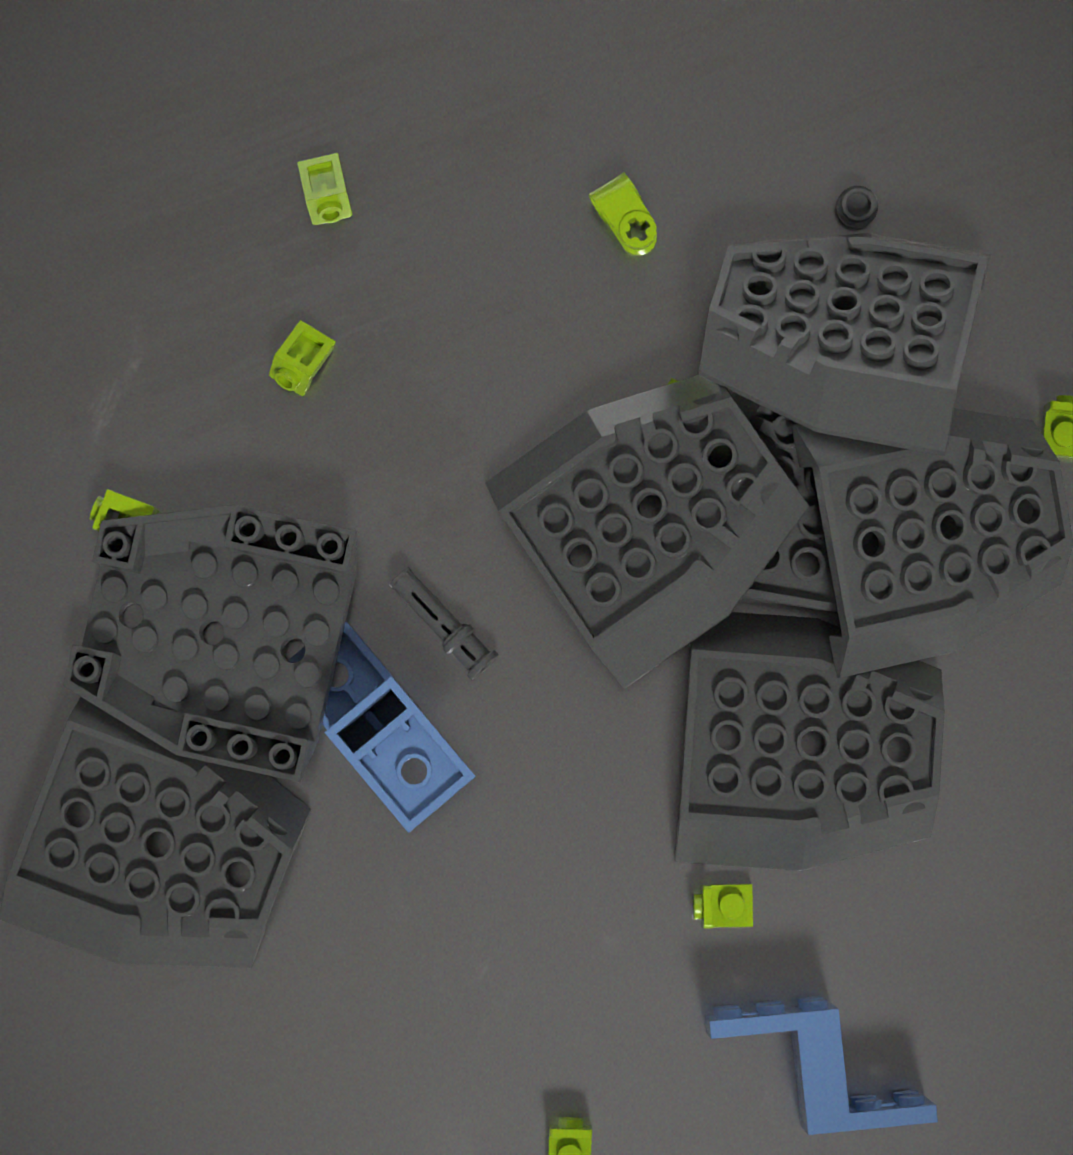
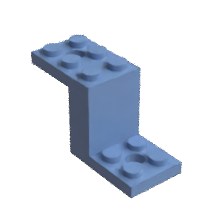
M346 621L336 663L346 666L349 677L343 686H331L322 723L327 729L324 733L406 831L410 833L476 776ZM305 646L292 656L288 662L295 663L300 661L305 655ZM409 759H420L427 767L426 778L419 784H410L402 776V767Z
M823 996L799 998L798 1006L785 1007L781 1001L755 1003L756 1010L743 1012L739 1005L713 1007V1015H704L706 1033L711 1039L791 1031L800 1126L808 1135L938 1122L936 1104L923 1094H919L918 1090L894 1092L893 1100L883 1101L876 1099L875 1094L852 1096L851 1104H849L839 1008L828 1003L827 999H823Z

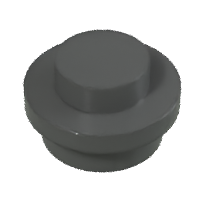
M851 186L845 189L837 200V215L847 226L853 228L867 226L877 215V198L870 189L864 186Z

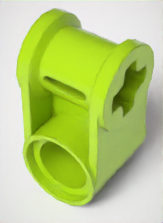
M625 172L588 194L596 211L605 224L610 227L627 253L634 256H643L654 249L657 242L656 223ZM636 226L640 231L646 229V239L640 241L637 237L630 239L631 228Z

